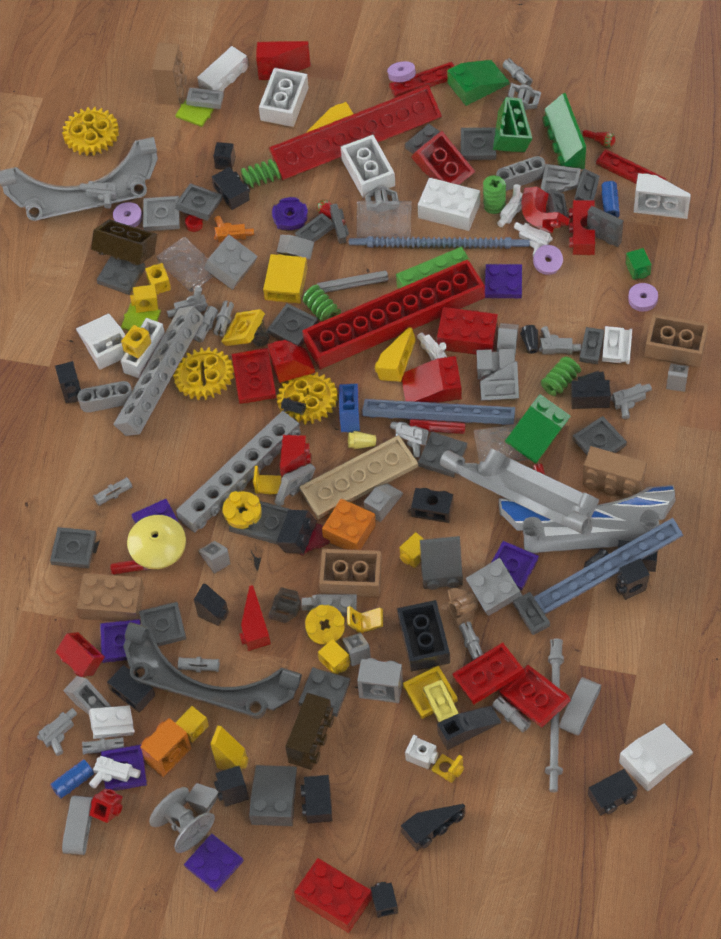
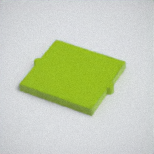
M185 100L175 116L202 127L206 120L211 117L210 115L215 108L190 106L186 104Z
M130 304L127 313L124 314L121 329L129 331L133 325L140 328L146 318L158 321L161 310L136 313L135 306Z

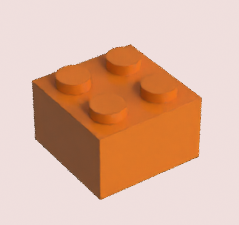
M340 499L322 528L323 537L330 540L331 544L344 550H361L376 526L375 513Z
M170 718L165 722H161L157 726L156 731L151 736L146 737L140 746L145 762L162 777L192 749L187 732Z

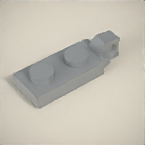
M357 594L312 595L309 598H302V610H312L319 605H330L337 608L342 616H347V607L351 606L357 611Z

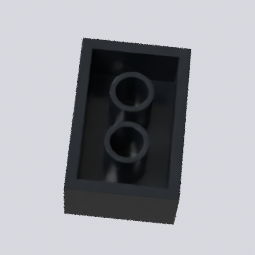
M434 600L397 608L398 621L411 672L450 664V651L437 601Z

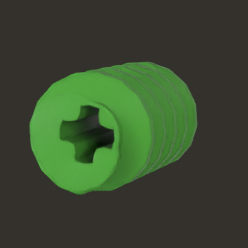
M268 159L267 164L265 161H262L261 167L258 163L254 165V169L252 166H248V172L245 168H241L242 180L247 185L249 184L251 188H254V182L260 186L261 180L267 184V178L274 182V176L280 180L277 164L271 159Z
M489 176L483 182V204L486 212L499 214L506 206V183L499 176Z
M313 285L304 294V304L312 310V313L321 322L341 314V309H337L338 306L333 304V300L329 299V296L325 294L324 290L320 289L319 285Z
M563 357L550 370L546 378L541 380V385L551 396H556L557 393L561 394L563 389H566L568 384L571 383L572 379H575L577 374L581 372V368L570 357Z

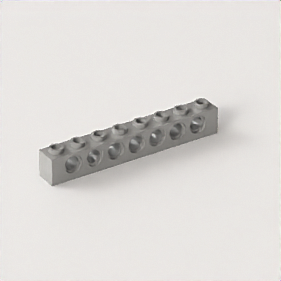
M194 306L178 309L113 425L125 436L139 435L205 318Z
M284 411L278 414L176 510L178 520L194 533L198 529H202L212 516H216L230 493L242 491L247 486V483L254 478L255 466H258L260 474L261 470L265 466L270 465L274 458L281 453L283 435H300L299 423Z

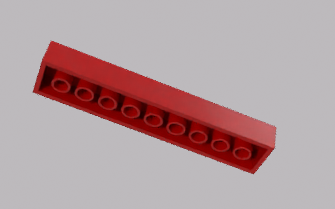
M467 259L302 330L304 343L319 370L395 338L408 328L415 329L441 318L443 307L461 309L484 299L485 285Z

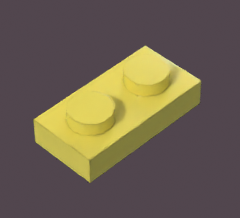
M442 680L423 687V691L439 723L459 714Z

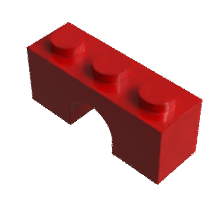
M573 200V208H569V218H572V222H569V233H573V237H569V248H573V255H595V230L583 228L587 226L588 210L591 206L595 207V200Z

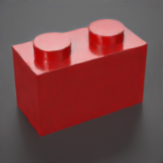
M79 632L67 633L55 651L61 657V661L68 664L74 670V673L80 677L93 676L105 658Z

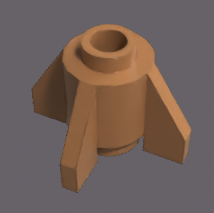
M451 588L447 590L449 600L451 601L442 604L441 608L449 610L456 617L454 618L456 628H459L462 623L466 624L473 612L478 608V598L470 591Z

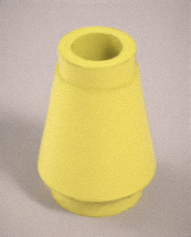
M357 431L348 433V448L355 450L376 445V435Z

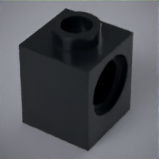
M216 142L213 155L215 169L224 170L230 167L233 170L236 158L233 143Z
M379 882L371 887L377 918L397 914L398 907L392 882Z

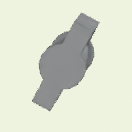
M511 83L507 97L513 98L514 91L518 92L517 98L523 99L524 97L522 102L525 111L537 108L541 92L533 90L529 85ZM530 97H534L533 104H528Z
M384 186L376 187L365 195L367 212L377 211L378 213H386L389 210L399 209L397 192ZM387 195L392 196L393 202L390 203L388 201ZM372 196H375L376 204H372Z

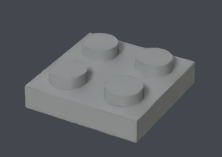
M179 196L144 198V230L180 229V211L175 209Z

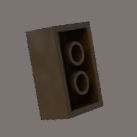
M108 219L93 230L91 250L97 251L100 255L113 256L116 260H126L133 265H141L155 254L158 234Z
M307 692L285 746L288 763L312 770L314 764L318 763L321 745L324 746L327 740L328 727L331 728L334 722L330 699Z

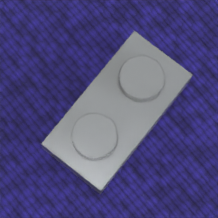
M189 88L186 104L221 109L224 92Z

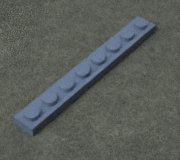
M364 399L363 416L514 425L515 407Z
M671 518L536 595L534 598L546 615L618 574L620 567L639 558L642 560L683 537V534L674 518Z

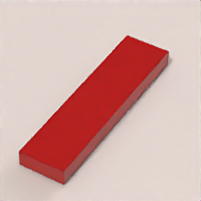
M449 62L417 73L412 79L405 82L389 83V88L394 98L426 85H429V87L439 85L448 81L447 70L454 67V64Z
M607 149L596 160V165L637 184L638 173L656 175L667 180Z

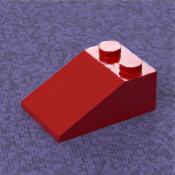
M309 41L257 42L256 62L259 80H270L274 68L298 72L311 67Z
M443 131L439 132L411 156L419 168L433 179L460 185L475 173V170Z
M456 356L437 358L403 374L402 385L405 401L438 403L462 399V386Z

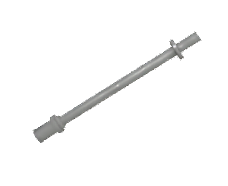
M554 638L550 640L548 662L552 665V683L560 689V665L564 663V656H562L563 640ZM559 712L551 719L550 766L545 768V773L550 775L549 791L553 793L558 792V775L563 773V768L558 766Z

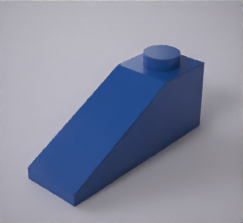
M358 383L339 385L341 432L353 433V431H360Z

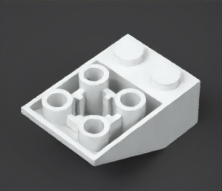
M109 313L76 328L99 370L120 361L126 353L123 351L121 343L125 333Z

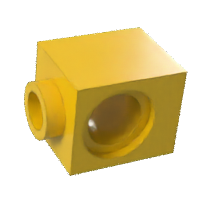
M163 263L145 268L149 284L155 285L156 295L171 290Z
M155 285L133 287V295H130L131 306L136 308V313L158 310Z
M133 325L121 340L123 351L139 359L151 344L148 330Z
M333 639L318 651L319 661L333 674L342 673L349 667V654Z
M193 706L176 722L177 725L187 732L189 741L192 743L209 726L207 717Z

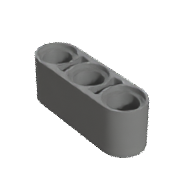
M539 156L532 157L500 168L496 176L501 177L505 181L506 191L513 189V186L516 184L522 186L542 179L545 160Z
M126 381L85 388L79 391L78 401L81 410L84 412L124 406L132 392V388Z
M584 677L580 679L561 719L560 729L579 736L599 695L601 684Z
M72 795L62 844L64 854L85 855L92 816L89 813L93 797Z

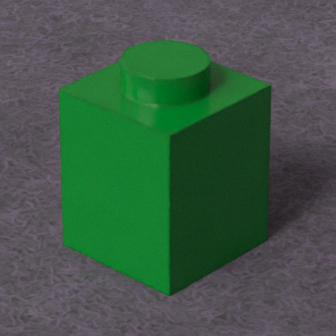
M644 248L627 252L626 266L632 279H643L650 276L652 264Z

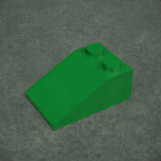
M492 60L464 62L447 70L448 85L465 106L510 84L509 80Z
M539 394L505 442L536 464L564 428L571 415Z

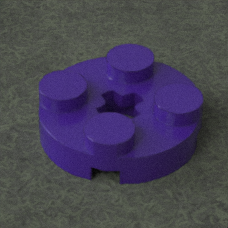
M295 197L279 200V203L276 206L274 205L272 209L273 221L277 228L280 230H295L304 227L308 218L306 204H303ZM291 211L293 215L288 216V212Z

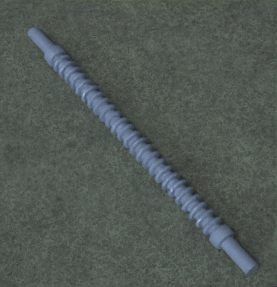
M368 236L367 238H349V245H367L370 248L374 246L378 248L379 245L382 248L384 245L387 248L390 245L392 248L395 245L397 248L399 246H402V248L404 246H407V248L409 246H412V248L414 246L418 248L420 246L423 248L425 246H428V248L430 246H433V248L435 246H438V248L440 246H443V248L445 246H448V248L451 246L454 248L456 246H464V248L466 246H469V248L471 246H474V248L477 246L479 248L482 246L484 248L495 246L497 248L499 246L501 249L502 247L511 249V247H530V240L511 239V237H505V239H502V237L500 239H497V237L495 239H492V237L490 239H487V237L485 239L481 237L479 239L476 237L474 239H471V237L469 239H466V237L464 239H461V237L459 239H456V237L453 239L451 237L448 239L445 237L443 239H440V237L438 239H435V237L433 239H430V237L428 239H425V237L422 239L420 237H417V239L415 237H412V239L409 237L407 239H404V237L399 239L397 237L395 239L393 236L391 239L388 236L385 239L383 236L381 238L378 236L376 238Z

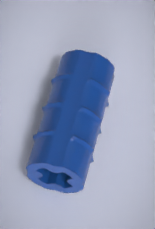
M606 181L601 185L603 211L618 218L620 212L617 183Z
M83 759L50 785L56 795L62 799L84 781H87L88 778L94 775V772Z

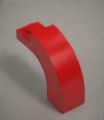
M539 187L524 188L521 202L522 212L530 224L548 233H553L554 228L568 226L570 219L559 212L546 213L549 193Z

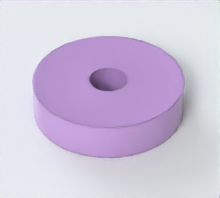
M406 61L397 62L387 70L388 77L393 82L408 81L416 74L414 64Z
M125 202L114 209L113 218L114 221L136 227L142 221V213L137 204Z
M552 245L539 247L533 257L534 267L545 275L556 273L563 263L561 251ZM545 258H550L551 262H547Z
M639 283L630 289L628 302L637 311H649L658 302V292L650 284Z

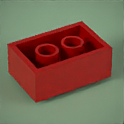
M443 307L437 334V344L445 343L446 349L444 351L473 355H477V350H492L493 352L498 329V314Z
M319 858L316 859L294 891L297 902L347 933H350L372 900L370 889Z

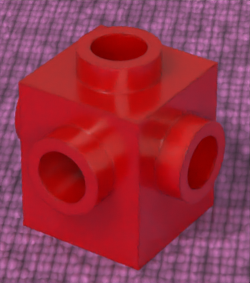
M111 789L102 790L94 795L89 815L108 823L114 817L120 815L123 805H121L123 796L116 794Z

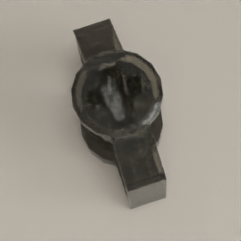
M281 587L274 598L269 612V619L287 623L294 617H297L301 606L298 591ZM283 596L296 599L297 601L285 599ZM277 611L285 612V613H288L289 615H284V614H281V613H277Z

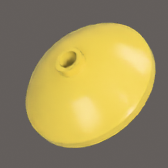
M152 515L141 519L132 527L128 535L127 546L131 557L139 565L149 569H162L174 564L182 556L186 546V537L181 525L173 518L165 515ZM154 534H157V535H158V537H156V538H153L152 536H153Z

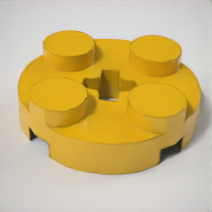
M234 491L230 493L223 504L224 518L230 526L237 529L249 528V525L256 524L262 514L259 498L250 492ZM241 507H245L247 511L239 513L238 509Z
M319 605L312 609L306 617V632L309 638L319 645H326L332 639L337 642L344 633V617L333 606ZM325 620H328V624L331 627L329 629L325 628L324 630H322V625L319 623L321 621L324 622Z

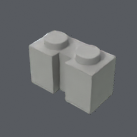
M499 349V352L477 350V378L484 379L514 362V349Z

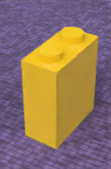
M282 254L270 255L263 288L265 300L301 304L308 269L306 257L285 256Z

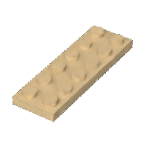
M398 435L299 486V490L317 518L320 519L333 512L340 499L352 502L373 491L375 487L387 484L417 468L418 462Z

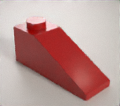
M253 585L249 586L241 622L242 633L239 634L242 645L246 644L248 651L271 645L269 633Z

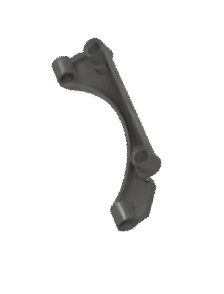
M130 622L125 632L126 640L123 647L128 664L131 667L130 675L135 682L245 714L253 719L262 718L266 713V709L274 711L293 700L301 681L302 673L280 668L267 678L248 685L219 687L204 684L184 675L165 658L155 641L151 628ZM144 669V676L136 677L137 670ZM254 704L261 705V709L257 713L251 712V707Z

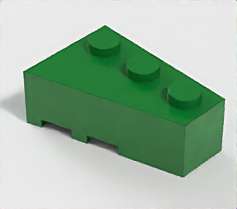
M505 97L498 110L493 150L526 152L533 138L522 98Z

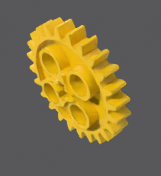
M87 107L86 111L80 109L79 114L74 112V117L69 116V121H65V126H63L64 132H62L65 144L68 145L69 149L72 148L73 152L78 150L79 155L85 152L86 156L89 155V152H92L93 156H95L96 151L102 154V149L108 151L107 146L113 147V141L117 142L116 136H119V126L117 119H114L113 114L109 115L108 110L103 112V108L97 111L96 107L93 110Z
M208 347L206 351L200 348V352L194 349L192 355L186 353L187 358L183 357L181 359L182 363H179L173 375L176 387H178L179 392H183L184 396L189 394L190 399L196 396L197 400L204 396V399L207 400L208 395L214 398V393L221 395V389L227 390L226 384L231 385L230 379L234 378V369L228 355H224L223 351L218 353L217 348L211 351L210 347ZM202 362H204V368H205V370H204L205 379H206V385H205V386H204V381H203Z
M318 372L314 375L309 374L288 380V384L282 383L283 388L279 389V394L277 395L280 413L284 411V409H281L283 398L290 397L291 400L306 403L304 415L291 411L285 412L293 419H296L298 423L302 420L304 425L307 424V421H311L314 424V419L321 422V416L327 418V412L333 413L332 407H336V401H338L335 383H331V378L326 379L325 374L319 377Z

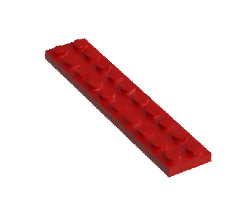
M426 85L269 147V151L277 164L280 177L284 181L342 158L341 146L374 135L376 141L380 143L442 118V115L429 85Z

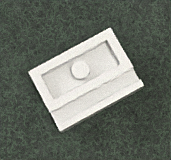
M605 326L603 362H626V364H629L632 329L624 330V328Z
M130 706L92 708L89 710L93 739L134 735L135 731L133 729Z

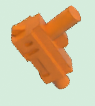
M220 216L214 218L218 226L214 227V240H218V243L223 242L228 235L234 239L245 240L246 236L254 235V228L245 229V224L232 225L231 223H223Z

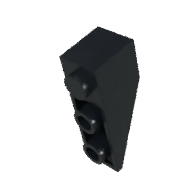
M487 706L456 714L438 723L437 732L446 749L449 750L501 724V720L493 707Z
M458 804L418 812L401 825V833L416 851L421 848L425 849L432 843V839L437 835L442 836L447 832L450 825L454 822H460L465 817V805Z

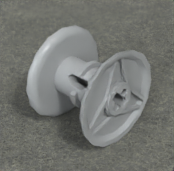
M186 787L178 788L167 795L154 809L149 820L152 827H160L170 822L172 824L171 828L180 833L174 845L177 853L185 852L201 841L209 832L215 820L214 814L208 812L195 818L193 812L184 807L187 803L185 799L189 794V789ZM175 821L180 823V827L175 824Z

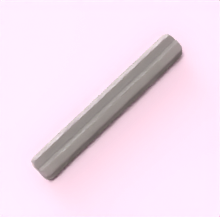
M380 271L317 283V285L325 293L388 281L387 271Z

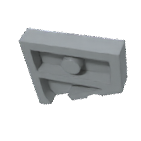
M545 164L541 189L545 192L553 189L560 193L575 189L578 186L581 169Z
M517 361L510 363L480 381L481 400L519 398Z
M308 464L304 467H299L291 473H286L281 479V485L274 503L277 506L284 505L286 496L290 494L293 497L300 491L299 486L312 480L316 468L312 464Z

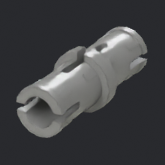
M510 58L503 62L502 66L511 73V77L514 80L517 79L522 85L527 84L530 86L533 79L524 72L522 67H518Z
M223 301L221 311L217 314V323L213 330V333L217 336L219 330L221 331L220 337L225 335L227 324L231 321L230 315L234 308L232 302H229L227 307L228 301Z
M207 307L204 314L205 318L193 338L195 341L203 342L207 332L213 327L212 323L218 314V310L215 307Z
M126 477L114 485H108L107 489L93 495L98 506L112 498H118L119 494L133 487L130 480Z
M466 622L467 626L465 623H462L459 629L465 640L464 645L468 648L473 661L483 655V652L479 645V637L475 635L471 622Z
M179 657L178 670H196L199 673L201 671L219 672V659H202V657Z
M501 696L494 701L492 706L505 716L507 722L513 723L522 733L530 727L531 722L524 718L516 707H512Z
M123 737L107 740L100 738L98 741L82 742L83 755L124 748Z

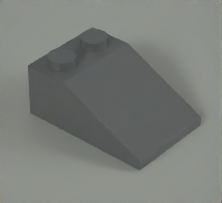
M460 536L420 540L423 588L435 590L439 587L455 588L463 585Z
M256 765L250 800L249 817L251 825L293 826L297 767Z

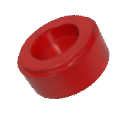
M193 215L187 216L185 219L186 229L190 232L201 230L203 220Z

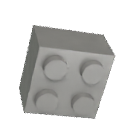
M228 235L209 257L204 269L233 290L254 265L258 256Z
M500 558L466 578L488 616L522 596Z
M374 658L361 659L357 680L359 698L399 703L403 685L402 664H398L395 661L382 662Z

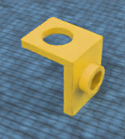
M255 466L253 479L255 493L277 494L281 485V476L259 475L258 466Z
M349 606L347 607V624L359 633L383 627V609L376 608L359 613ZM352 614L355 616L356 624L352 620Z
M442 754L431 770L452 783L464 770L463 756L458 755L454 761ZM447 762L451 765L448 772H442L439 769L441 763Z

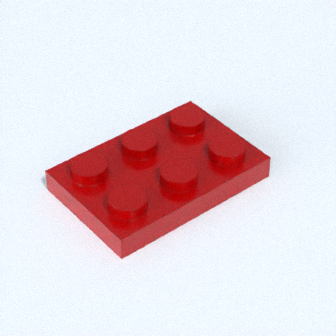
M268 348L231 354L239 404L276 398Z
M502 642L452 673V676L472 704L475 705L525 672Z
M527 665L524 668L525 673L505 685L499 692L502 697L542 728L571 699L556 685L530 665Z

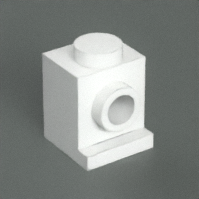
M413 735L405 751L406 761L429 769L431 763L434 764L438 757L436 745Z

